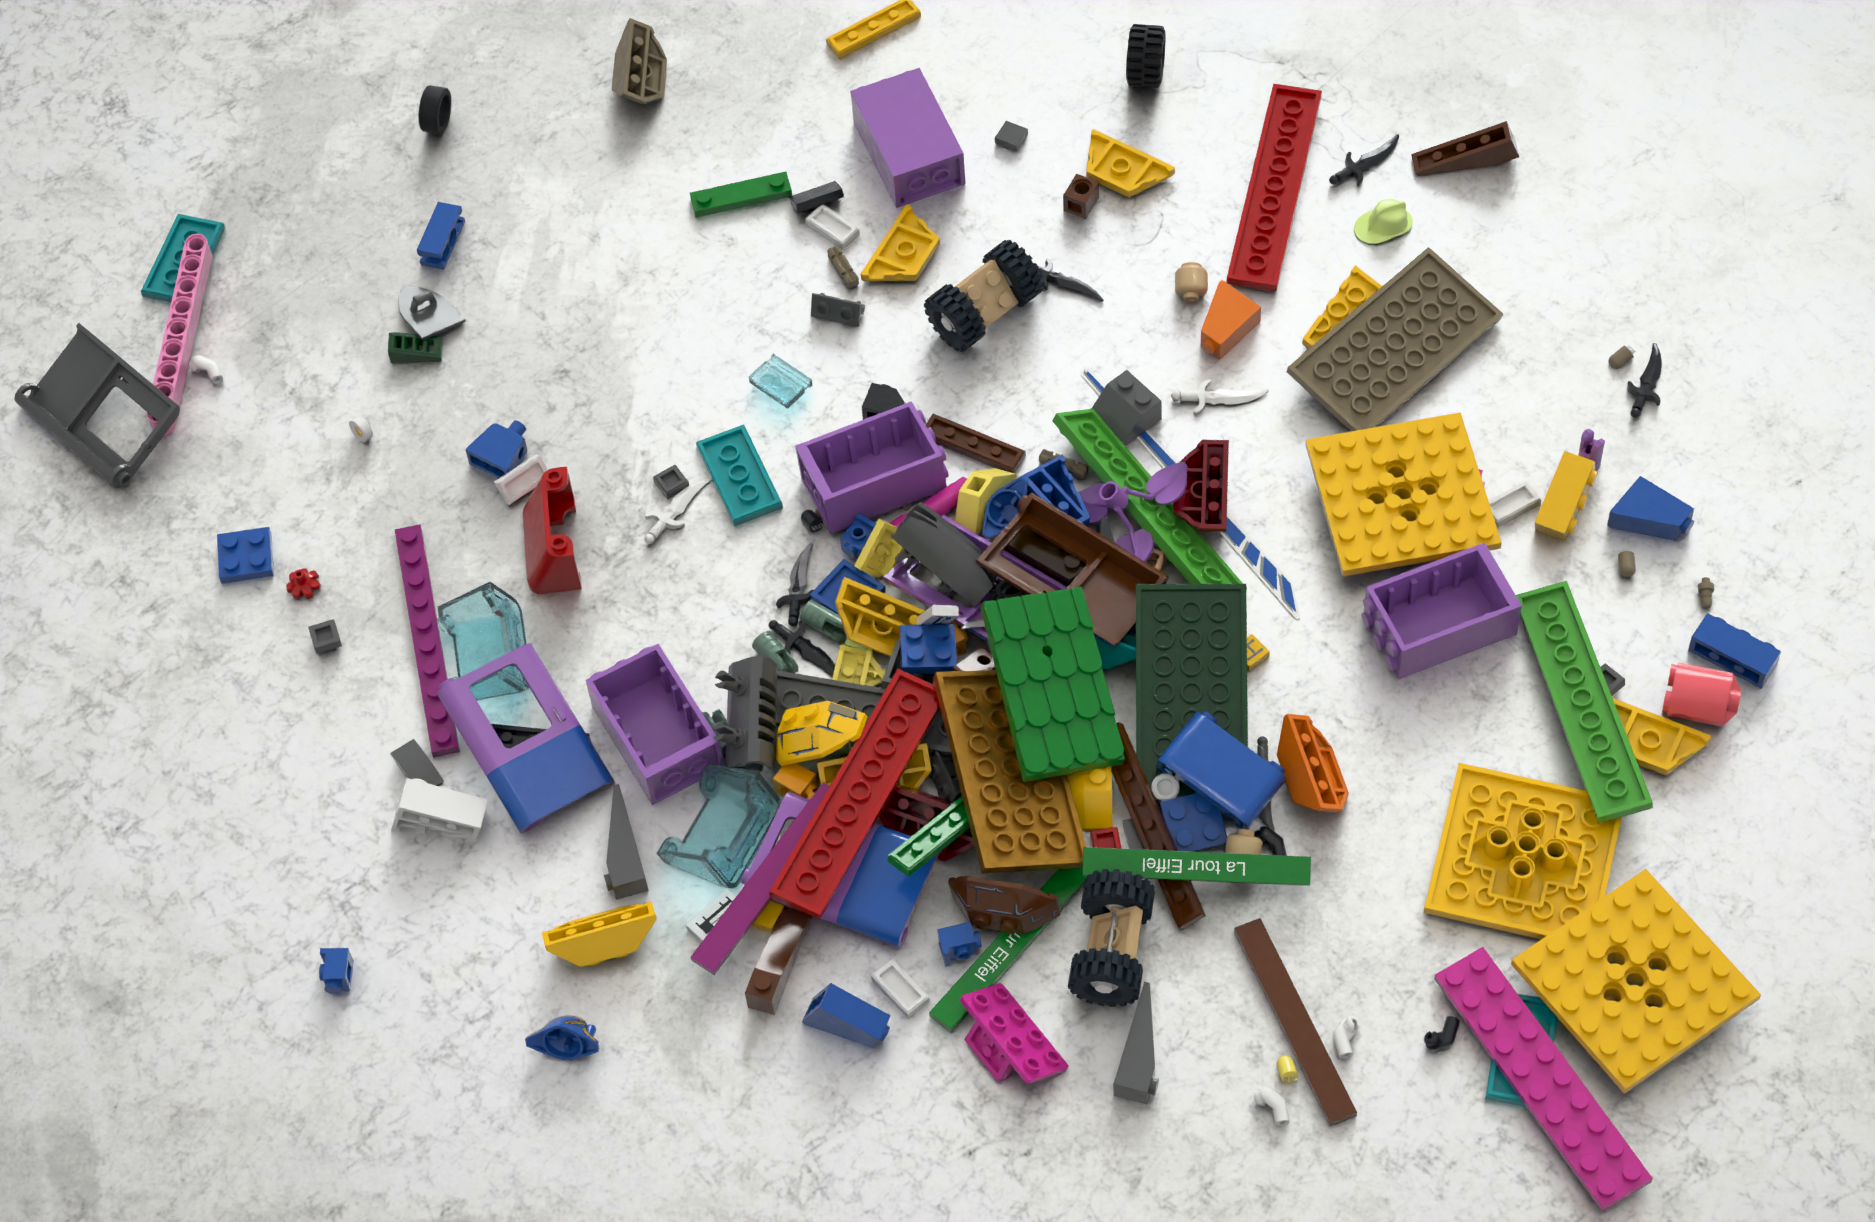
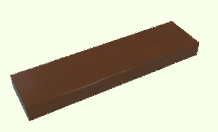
M932 414L925 425L927 428H932L936 444L1000 470L1016 473L1026 456L1025 450L936 414Z

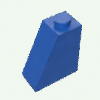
M1639 476L1610 510L1607 526L1612 529L1676 541L1682 533L1687 534L1694 524L1692 517L1695 508Z
M830 983L812 998L802 1023L867 1047H872L878 1041L882 1042L886 1038L890 1029L887 1023L891 1015Z

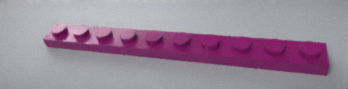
M421 524L394 529L431 753L433 758L458 753L460 748L456 725L437 696V692L440 690L439 685L448 678Z

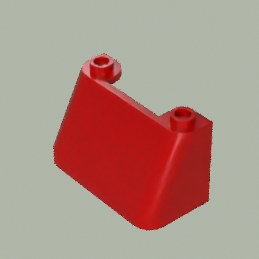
M567 466L552 468L544 472L523 508L527 581L530 590L536 594L582 589L581 575L578 572L572 540L564 534H551V526L564 525L565 515L570 511L571 513L576 512V502Z

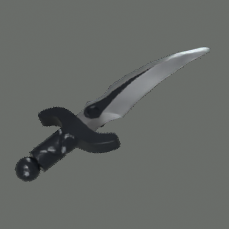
M812 543L800 553L790 575L791 585L788 589L789 595L782 596L776 602L777 608L787 604L790 605L788 624L792 627L798 625L800 606L810 601V594L814 591L810 590L808 593L802 594L803 589L807 585V563L813 546Z

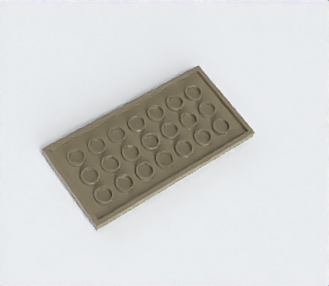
M1428 247L1289 365L1286 372L1350 431L1378 427L1499 322L1503 317V313Z

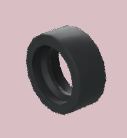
M429 85L423 91L418 113L419 126L423 132L442 134L446 130L452 105L451 93L448 88Z

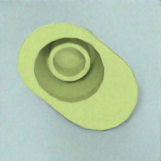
M1384 199L1378 202L1373 210L1364 213L1356 220L1354 232L1356 237L1362 242L1379 244L1407 233L1412 227L1413 219L1406 210L1404 201Z

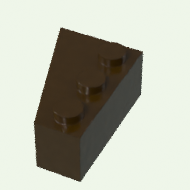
M1023 528L1004 549L1067 587L1086 566L1083 561L1029 528Z

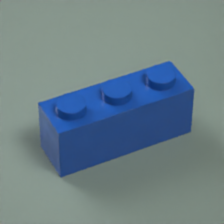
M1709 613L1706 614L1692 635L1688 649L1691 653L1733 673L1735 676L1760 689L1763 688L1773 673L1781 651L1776 649L1774 645L1763 642L1751 636L1749 632L1742 629L1739 630L1728 624L1724 619L1714 617Z

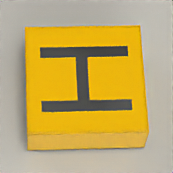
M1253 634L1247 637V670L1250 671L1270 656V651Z

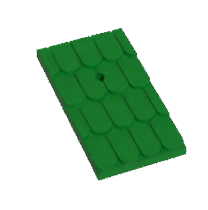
M1082 587L997 599L996 601H984L981 611L988 636L987 645L993 656L1023 782L1122 765L1125 760L1123 754L1124 747L1114 717L1115 710L1101 667L1102 660L1092 630L1094 626Z

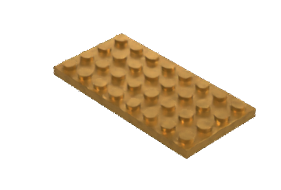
M996 670L936 672L933 680L981 874L1082 868L1083 847H1086L1068 776L1066 774L1023 782Z

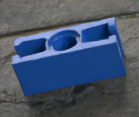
M443 202L437 203L417 247V254L422 256L420 259L422 266L445 269L465 224V218L459 216L462 213L461 206Z

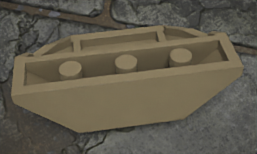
M629 18L615 52L612 91L643 105L661 100L664 97L667 58L660 43L654 36L655 32L652 26Z

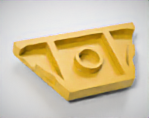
M1095 129L1091 130L1086 177L1098 181L1099 184L1130 198L1175 174L1174 166Z
M906 204L860 274L862 281H917L940 246V238L927 227L922 218L918 219L910 205Z
M1613 698L1639 766L1667 776L1709 745L1711 735Z

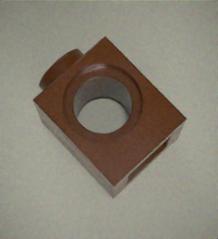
M1076 174L1063 194V210L1086 219L1099 199V182L1090 177Z

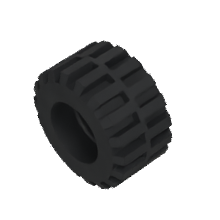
M1132 25L1129 32L1126 60V81L1128 86L1154 88L1160 86L1165 59L1166 32L1164 26Z

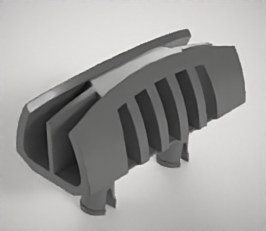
M919 502L906 515L891 537L904 548L896 555V563L898 564L907 558L908 560L904 564L903 569H908L917 559L945 582L937 591L942 594L948 592L947 597L953 599L958 593L975 607L996 581V575L976 563L983 551L922 502Z
M754 656L733 662L729 666L728 673L722 670L715 676V678L722 681L715 684V686L728 690L727 726L722 723L717 724L713 730L721 735L714 736L713 738L716 741L726 743L725 771L753 776L754 771L762 772L763 765L768 769L774 770L777 724V664L765 656Z

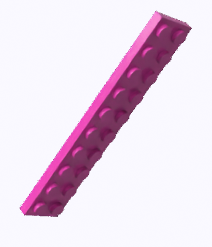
M1484 947L1435 974L1434 980L1488 1055L1497 1064L1501 1073L1517 1095L1520 1096L1524 1105L1602 1212L1652 1182V1176Z

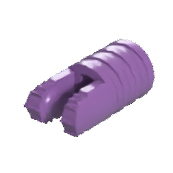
M1586 429L1582 433L1578 455L1595 461V471H1598L1601 465L1605 440L1602 438L1595 440L1594 431Z

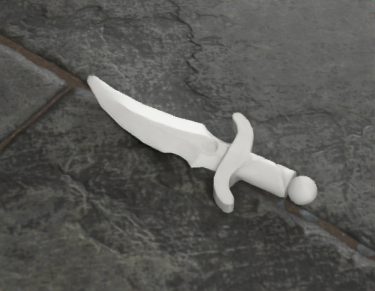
M1207 379L1201 383L1198 391H1173L1171 398L1174 401L1179 399L1180 401H1197L1199 405L1194 409V414H1199L1203 411L1205 403L1213 405L1218 403L1226 405L1246 403L1261 397L1269 390L1234 391L1219 388L1215 391H1205L1211 384V379Z
M711 478L697 481L676 494L670 505L664 507L663 513L657 511L646 513V520L654 519L657 522L648 534L645 535V542L652 544L665 528L679 529L684 527L683 520L675 521L673 519L684 512L694 495L709 483Z

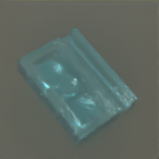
M774 353L769 361H765L749 376V383L787 409L805 393L808 387L811 388L813 386L811 378Z

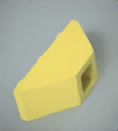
M996 468L972 471L959 490L955 521L979 535L983 529L985 509L990 497L996 491L1015 480L1017 475Z

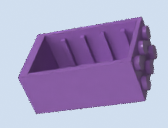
M920 67L850 91L853 122L896 208L966 184L964 153Z
M912 401L795 446L801 480L830 534L850 527L856 520L855 516L858 513L871 519L938 493L947 487L946 478L949 477V474L943 463L946 460L944 449L941 445H936V438L932 428L925 426L926 420L922 411L916 410Z
M1484 542L1367 586L1365 599H1363L1364 613L1361 616L1367 629L1370 628L1374 634L1373 639L1376 647L1379 650H1383L1389 670L1394 671L1398 679H1402L1517 635L1522 605Z
M659 644L646 647L638 654L628 659H622L614 666L604 671L596 672L585 680L593 710L651 805L725 768L720 741L714 740L713 737L716 734Z

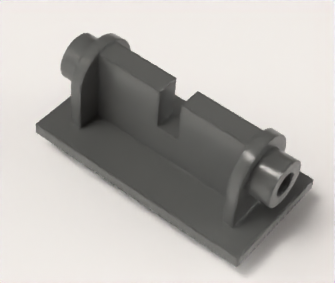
M822 292L820 294L812 293L811 316L860 326V314L863 315L865 311V305L861 304V301L843 300L827 296Z
M935 751L930 760L932 771L928 776L933 780L940 798L955 802L962 796L959 781L952 780L953 778H958L952 757L940 756L939 752Z

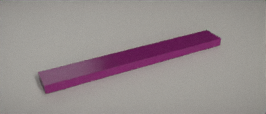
M825 782L821 784L690 957L691 961L713 975L717 973L772 900V897L769 896L771 887L830 785Z

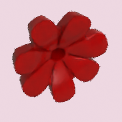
M306 568L290 573L289 580L291 582L286 584L287 592H292L293 598L296 599L300 598L302 593H304L306 599L312 598L314 595L312 589L318 590L321 587L320 582L317 581L319 578L318 573L314 570L309 572Z

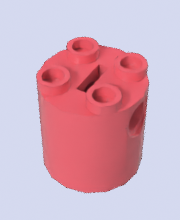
M1683 663L1671 664L1667 686L1673 688L1672 692L1666 691L1662 712L1667 713V716L1723 727L1737 714L1741 690L1733 673Z

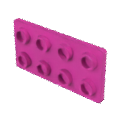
M1002 983L962 995L960 1002L975 1019L964 1040L998 1082L1007 1079L1013 1068L1026 1084L1054 1076L1068 1069L1069 1065Z

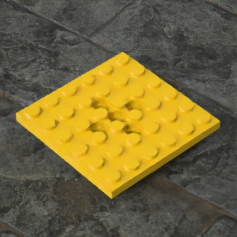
M1461 412L1306 439V450L1342 577L1439 560L1484 542L1489 551L1501 549L1502 542Z
M1459 763L1423 913L1543 939L1605 897L1622 817L1598 823L1586 790ZM1527 824H1532V825H1535L1536 827H1531V826H1528ZM1493 842H1499V843H1502V845H1497V844H1495V843H1493ZM1516 873H1523V874H1525V875H1524V876H1520V875H1518V874H1516Z
M1644 869L1513 958L1511 962L1514 969L1624 1094L1753 1005L1761 997L1757 989L1647 869ZM1612 996L1613 998H1615V1001H1607L1604 998Z

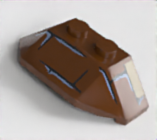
M974 876L950 877L948 881L954 901L968 922H971V925L978 929H994L1007 934L1018 933L1025 935L1061 914L1057 895L1046 894L1039 889L1026 885Z

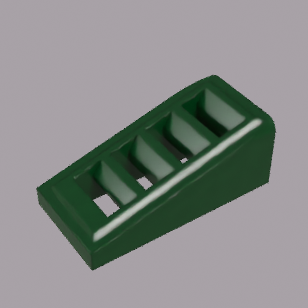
M389 333L388 355L391 363L442 361V337L432 336L421 340L417 334ZM434 345L433 352H429V346ZM419 346H423V351H418Z

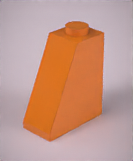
M1221 280L1218 283L1201 329V347L1210 355L1213 354L1218 359L1223 358L1260 323L1261 306Z

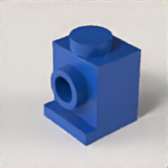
M859 513L855 516L856 520L840 537L841 550L850 558L855 557L857 559L876 525L875 522Z
M971 922L937 929L938 942L945 967L951 966L950 960H966L972 955L977 954V948H982L979 932H973Z
M320 948V955L324 964H320L319 978L320 981H324L325 991L330 994L350 991L354 960L349 948Z

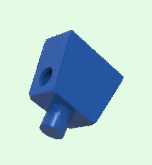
M514 420L508 429L497 423L492 424L465 449L469 464L498 479L522 464L527 454L525 438L522 436L526 431V427L517 420Z

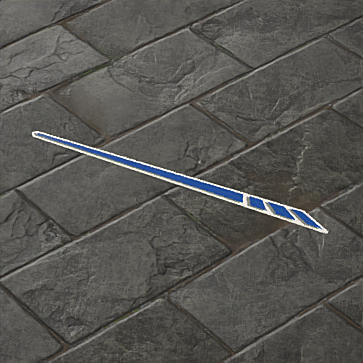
M1083 368L1081 376L1100 396L1105 385L1090 369ZM1148 430L1137 437L1139 442L1162 468L1179 463ZM1227 514L1226 532L1219 533L1297 620L1300 619L1293 582Z

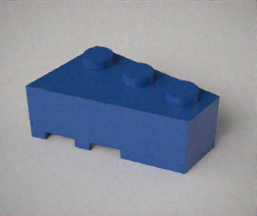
M1063 454L1021 476L1028 480L1027 496L1034 493L1089 527L1090 516L1080 493L1076 491L1073 484L1074 479L1066 468Z

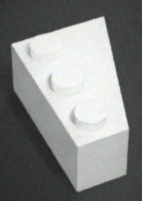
M406 778L391 831H400L401 827L417 828L416 833L425 834L426 829L442 831V836L476 840L481 829L487 799L482 798L476 793H463L455 791L449 786H435L428 784L422 779Z

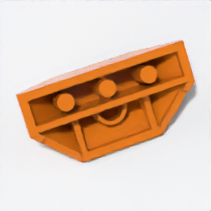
M1286 714L1283 718L1277 758L1280 766L1285 769L1283 774L1286 777V783L1293 802L1317 811L1340 813L1344 808L1349 792L1332 746L1323 734L1312 725L1313 721L1309 716Z

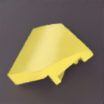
M878 519L854 566L878 578L884 577L897 565L895 557L904 549L891 538L898 527Z
M840 644L832 680L877 687L882 683L885 669L882 670L872 656L873 652L871 649L866 652Z

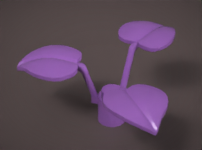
M1185 462L1175 463L1156 472L1146 484V489L1150 494L1131 490L1127 486L1120 488L1113 481L1097 483L1079 491L1090 516L1089 524L1099 523L1101 517L1108 516L1109 509L1115 510L1130 533L1118 538L1115 544L1146 562L1153 551L1154 540L1151 533L1144 529L1134 532L1132 525L1122 512L1128 505V494L1147 500L1155 498L1160 505L1172 504L1183 495L1186 489L1187 465Z

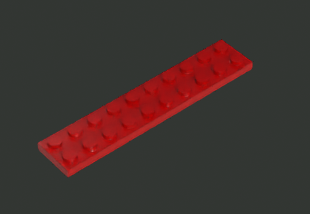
M1273 83L1226 279L1228 284L1277 292L1322 98L1321 90Z
M897 669L864 726L860 738L853 745L769 891L770 897L819 920L822 918L940 710L935 685Z

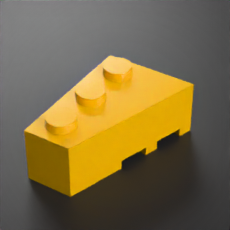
M1564 450L1534 522L1535 530L1566 541L1568 534L1573 535L1578 523L1576 517L1580 510L1583 511L1588 499L1589 489L1594 485L1598 475V471H1595V461Z

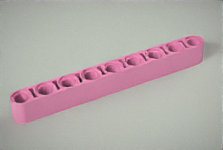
M202 234L189 236L184 244L153 382L154 386L179 407L212 262L211 249L206 237ZM147 412V418L154 430L157 426V420ZM177 419L169 428V430L165 433L164 436H167L174 431Z

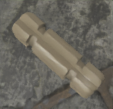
M838 246L829 248L827 250L828 258L834 263L833 266L841 279L844 280L843 282L846 287L852 289L854 286H858L859 278L853 272V268L845 255H842L841 249Z
M1043 449L1039 455V462L1045 464L1061 454L1056 453L1054 455L1053 451ZM1064 456L1068 472L1073 473V477L1084 480L1088 474V466L1080 462L1076 464L1075 460Z

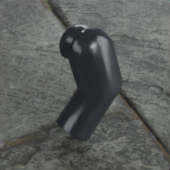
M1262 826L1260 830L1255 831L1254 837L1260 838L1263 844L1266 842L1271 846L1272 855L1287 856L1284 839L1278 833L1267 826Z
M1447 1016L1441 1032L1433 1031L1431 1033L1429 1031L1425 1034L1424 1043L1426 1047L1430 1050L1438 1051L1451 1046L1454 1043L1460 1020L1453 1016Z

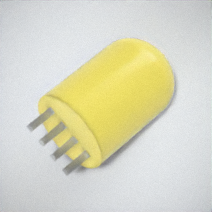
M1281 1056L1277 1060L1276 1065L1282 1082H1297L1298 1073L1293 1059L1290 1056Z

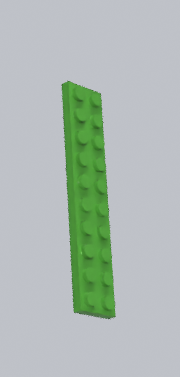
M1093 408L1056 413L1052 422L1104 483L1113 481L1120 488L1127 486L1131 490L1150 494L1146 489V484L1151 475ZM1128 494V505L1125 508L1135 518L1137 524L1145 531L1151 533L1154 543L1158 545L1167 559L1180 571L1186 581L1190 584H1243L1199 531L1173 514L1174 503L1160 505L1155 498L1147 500Z
M1567 580L1517 594L1516 597L1522 605L1520 615L1598 823L1652 809L1653 802Z

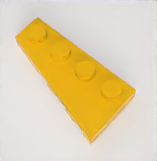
M1355 265L1347 280H1344L1340 285L1337 294L1326 305L1322 315L1318 316L1303 337L1302 345L1307 349L1311 348L1379 290L1382 285Z

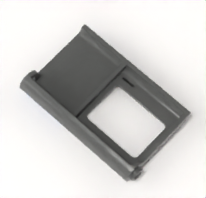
M78 323L76 325L77 333L37 386L33 383L22 385L15 393L14 400L113 487H124L131 482L134 474L179 416L180 407L83 325ZM114 387L122 390L157 420V426L141 444V447L130 461L124 460L87 428V422ZM31 390L29 396L24 395L26 391Z

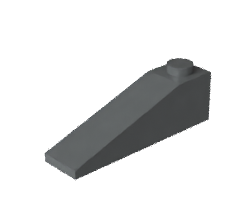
M619 784L613 787L606 860L609 874L604 875L608 891L614 890L616 900L649 891Z
M1144 982L1113 1083V1093L1116 1097L1148 1104L1150 1095H1156L1159 1078H1155L1150 983Z

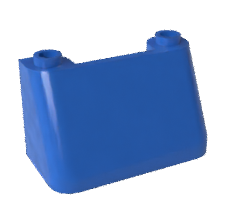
M1204 711L1202 714L1196 712L1159 757L1156 768L1164 774L1170 773L1173 775V773H1176L1174 779L1178 782L1182 781L1223 811L1225 813L1224 816L1227 818L1233 815L1232 819L1236 822L1235 826L1237 828L1249 830L1286 781V777L1283 774L1285 769L1274 761L1267 762L1215 724L1217 720L1208 712Z

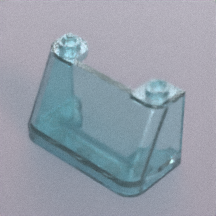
M492 582L483 584L438 606V625L444 633L453 637L458 677H453L454 680L527 644L523 614L519 603L514 597ZM510 665L470 686V690L476 700L521 693L529 689L523 676L514 665Z
M708 764L699 781L700 791L706 798L701 810L683 841L677 837H668L663 841L656 854L663 862L718 886L734 889L740 884L745 870L749 868L759 851L781 805V801L759 771Z

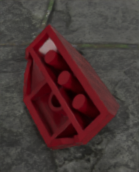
M1202 439L1197 444V447L1180 461L1185 462L1187 465V485L1183 495L1174 502L1173 514L1198 531L1226 532L1229 440Z
M896 785L879 817L883 826L912 836L954 802L914 788ZM970 828L946 846L937 859L945 862L975 847Z

